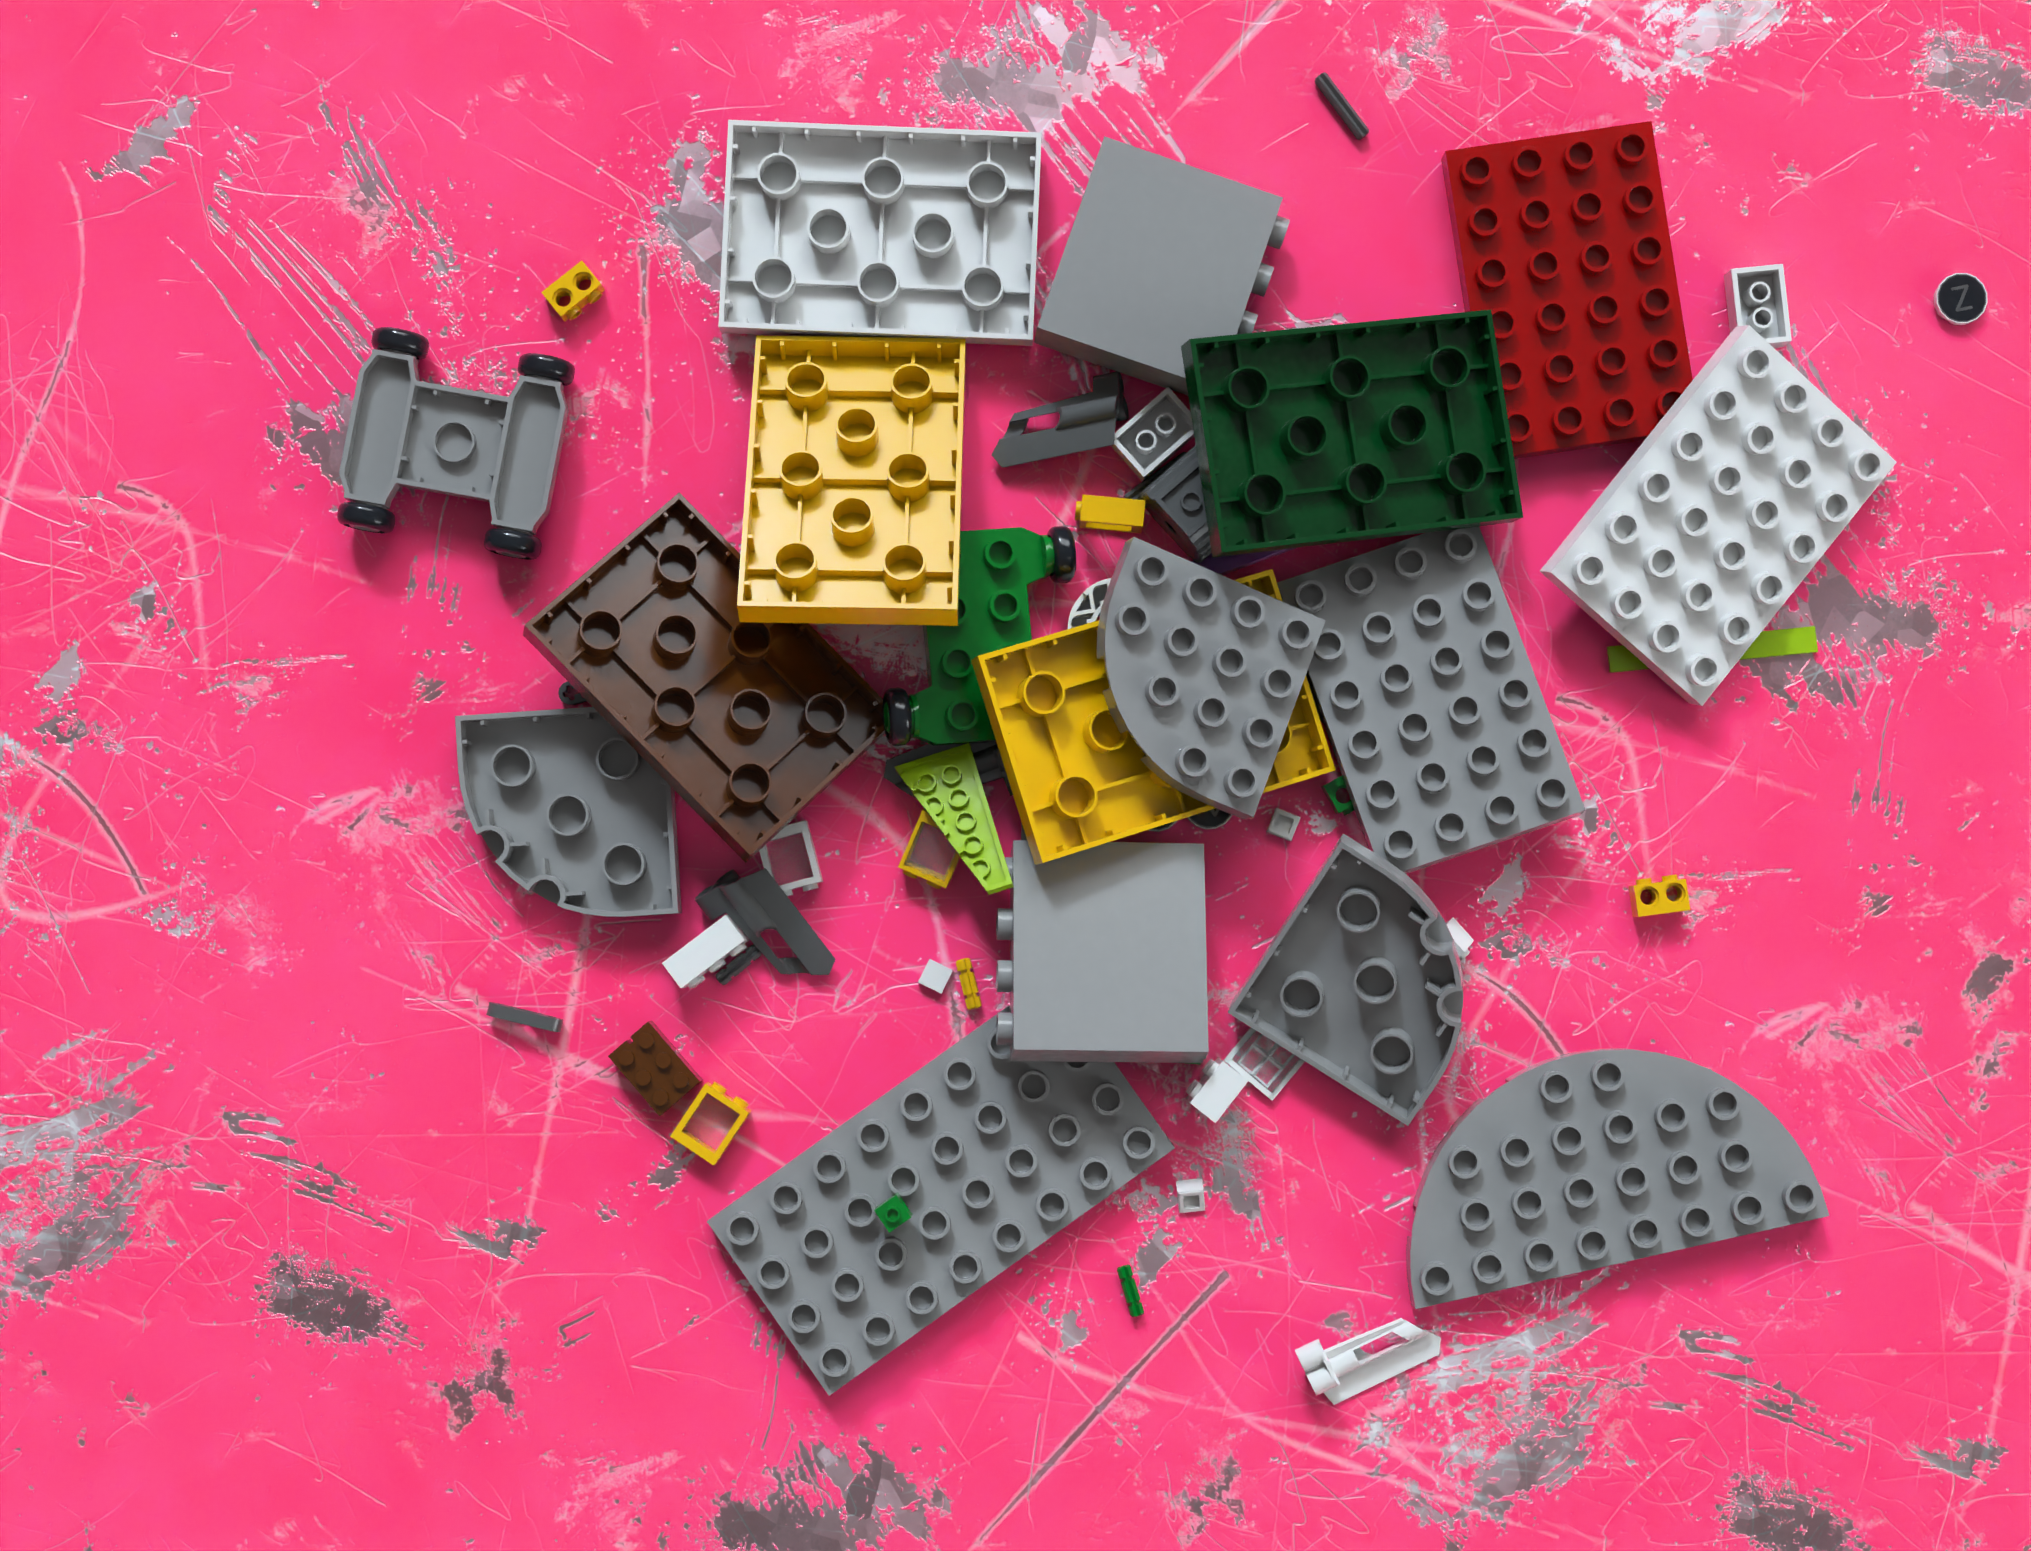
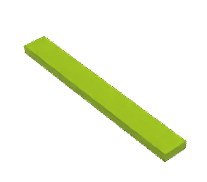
M1815 626L1762 631L1739 660L1818 652ZM1625 646L1607 647L1609 673L1649 669Z

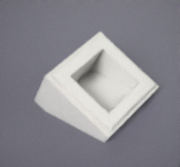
M1202 1179L1176 1181L1179 1213L1205 1211Z

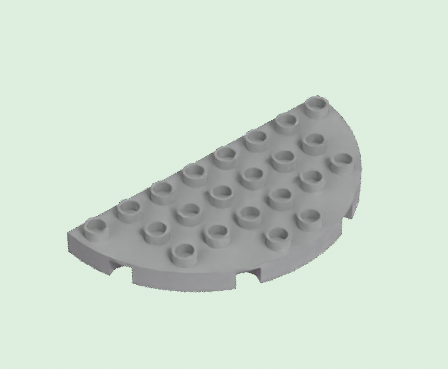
M1604 1048L1566 1053L1540 1061L1506 1078L1507 1082L1494 1090L1485 1099L1478 1098L1454 1122L1438 1144L1424 1170L1413 1202L1416 1211L1411 1236H1407L1406 1271L1410 1301L1415 1309L1830 1215L1818 1180L1796 1140L1773 1113L1757 1098L1735 1082L1709 1068L1682 1058L1657 1052L1627 1048Z

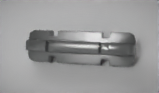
M754 944L748 947L745 953H741L726 965V969H721L715 975L722 985H726L732 980L731 977H736L752 964V960L755 961L762 955L761 951Z

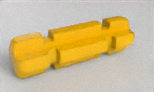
M971 959L957 960L956 966L957 970L961 972L959 978L963 994L967 996V999H965L967 1009L979 1008L982 1006L980 996H977L979 990L975 974L970 969L973 968Z

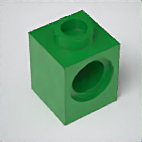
M1342 776L1321 786L1336 814L1343 812L1345 816L1355 811L1350 796L1346 803H1340L1336 799V792L1339 789L1347 791Z
M898 1192L874 1209L889 1233L913 1215Z

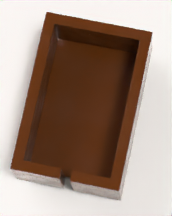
M652 1020L644 1024L630 1037L631 1039L626 1040L608 1056L659 1116L666 1113L703 1080Z

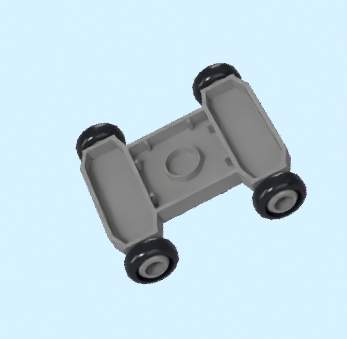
M393 327L376 328L371 339L374 348L372 354L359 370L339 470L345 492L344 498L350 501L344 502L339 506L337 512L339 523L367 532L381 534L392 532L395 526V515L387 509H390L391 501L400 486L490 503L491 524L496 528L489 529L486 532L484 538L485 549L492 553L512 558L537 559L541 552L542 543L539 538L533 535H536L538 527L550 512L569 413L563 391L564 386L570 385L574 380V365L569 361L550 355L538 353L523 354L518 362L519 381L509 397L422 382L419 379L418 360L425 359L428 355V339L423 335Z

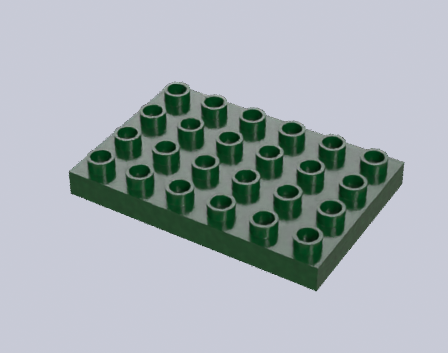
M1491 310L1189 339L1181 346L1212 558L1505 524L1523 518Z

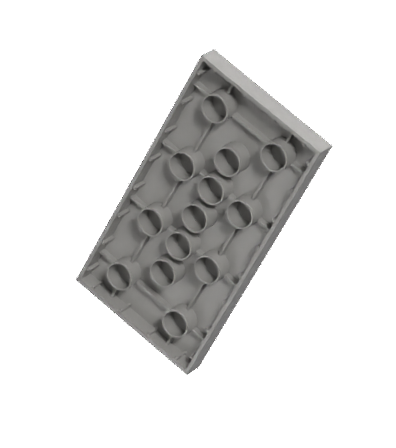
M1008 1005L1000 1012L1010 1013V1005ZM996 1014L707 1221L829 1396L1175 1149L1115 1062L1010 1061V1045L996 1044ZM898 1192L913 1215L889 1233L874 1209Z

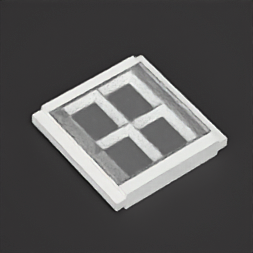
M1251 1027L1224 1059L1227 1064L1272 1101L1305 1062Z

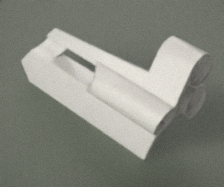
M1400 1318L1323 1350L1318 1338L1295 1349V1353L1316 1396L1324 1393L1332 1404L1335 1405L1439 1355L1441 1337ZM1391 1332L1405 1338L1375 1354H1369L1360 1348Z

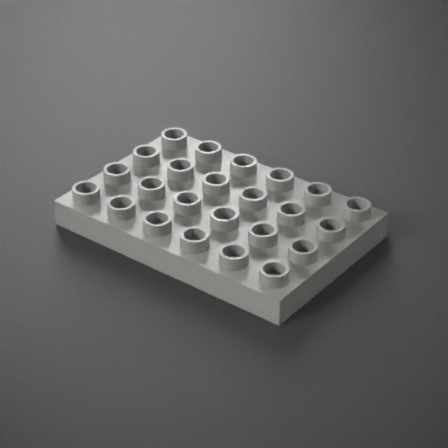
M1480 527L1423 533L1277 582L1283 602L1326 620L1306 677L1369 850L1381 856L1405 874L1580 816L1585 811Z

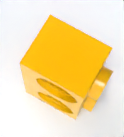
M581 260L541 293L565 322L568 319L573 320L578 317L582 312V308L588 303L593 304L598 301L605 289ZM583 280L591 281V286L587 290H580L579 284ZM570 296L571 301L567 306H559L561 297Z
M1677 874L1661 876V882L1652 883L1651 878L1635 880L1636 885L1628 886L1632 916L1642 917L1690 910L1686 879H1678ZM1670 886L1677 890V897L1673 901L1669 900L1666 895L1667 889ZM1643 890H1648L1651 893V901L1648 904H1644L1640 899Z

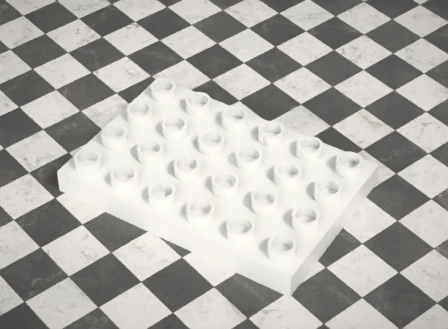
M728 120L718 322L721 333L779 336L965 339L966 343L1033 346L1042 132Z
M1750 325L1737 326L1586 512L1540 572L1689 704L1703 706L1897 461Z

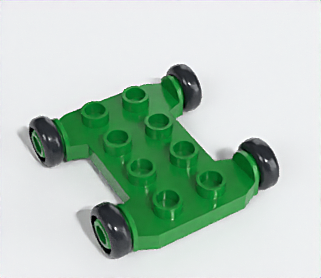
M1022 527L961 531L958 626L923 625L928 688L909 695L906 690L899 687L889 688L885 691L882 709L883 724L887 741L893 746H903L909 743L911 738H916L933 746L996 741L971 660L979 655L1032 640L1027 585L1040 579H1046L1049 576L1055 583H1068L1072 581L1076 572V547L1073 534L1068 527H1051L1047 535H1039Z

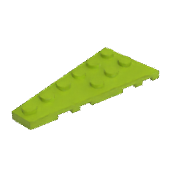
M967 743L895 766L896 772L987 894L990 895L1014 887L970 744Z

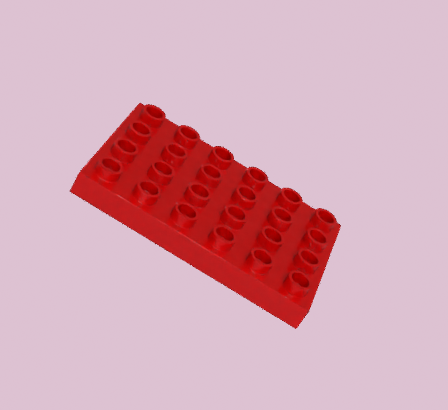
M1652 121L1445 151L1441 162L1465 312L1491 310L1514 459L1645 440L1693 380Z

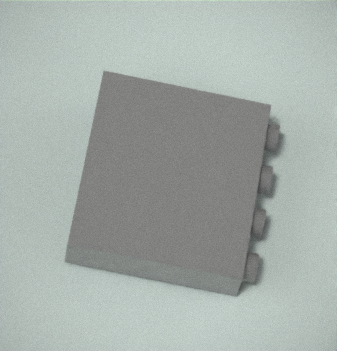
M1104 136L1039 320L1034 343L1164 388L1169 387L1172 391L1188 396L1181 346L1185 342L1194 338L1253 332L1258 314L1246 311L1245 308L1251 293L1264 297L1274 267L1261 263L1266 246L1280 250L1286 235L1290 219L1277 215L1283 197Z
M1013 840L1010 857H1005L1014 887L1009 888L1010 908H997L996 939L1010 940V960H997L996 991L1010 992V1013L997 1012L996 1044L1010 1045V1061L1202 1063L1209 1052L1204 843L1108 842L1035 865L1028 841Z

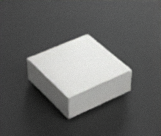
M1276 807L1266 832L1291 842L1301 817Z
M929 959L918 983L942 994L953 970Z

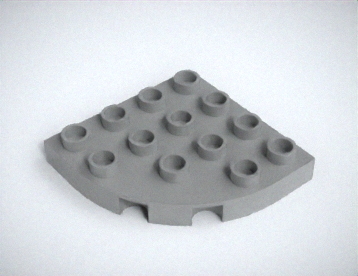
M1132 537L1125 542L1101 608L1097 630V659L1105 660L1109 688L1103 691V695L1109 712L1119 732L1128 731L1138 747L1145 753L1140 760L1160 779L1178 791L1244 820L1253 818L1326 620L1141 539Z
M594 707L455 716L458 774L466 812L477 835H482L487 846L497 858L495 862L510 878L527 891H533L543 898L558 904L557 906L582 914L604 917H634L682 913L675 790Z
M1343 833L1232 1000L1228 1013L1408 1126L1438 1084L1448 1067L1456 1047L1463 1008V976L1460 959L1454 939L1445 920L1426 893L1400 869Z

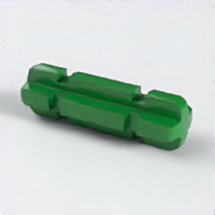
M1123 1265L1118 1267L1117 1272L1119 1278L1122 1279L1121 1285L1126 1302L1129 1303L1130 1315L1132 1317L1144 1314L1142 1302H1139L1140 1296L1135 1279L1132 1278L1131 1266Z

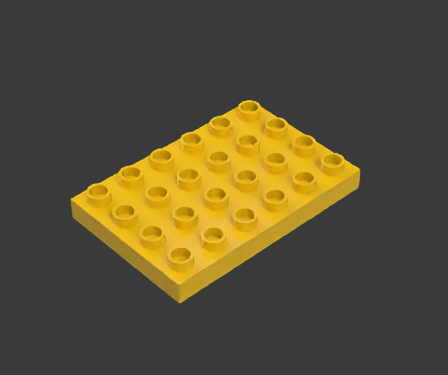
M756 335L737 597L740 622L958 626L966 368L965 339Z
M1273 569L1234 580L1282 601ZM1099 620L979 655L971 660L1035 865L1215 809L1213 806L1178 791L1160 779L1140 760L1145 753L1138 747L1128 731L1119 732L1103 695V691L1109 688L1105 670V660L1097 659ZM1306 676L1263 793L1336 770Z

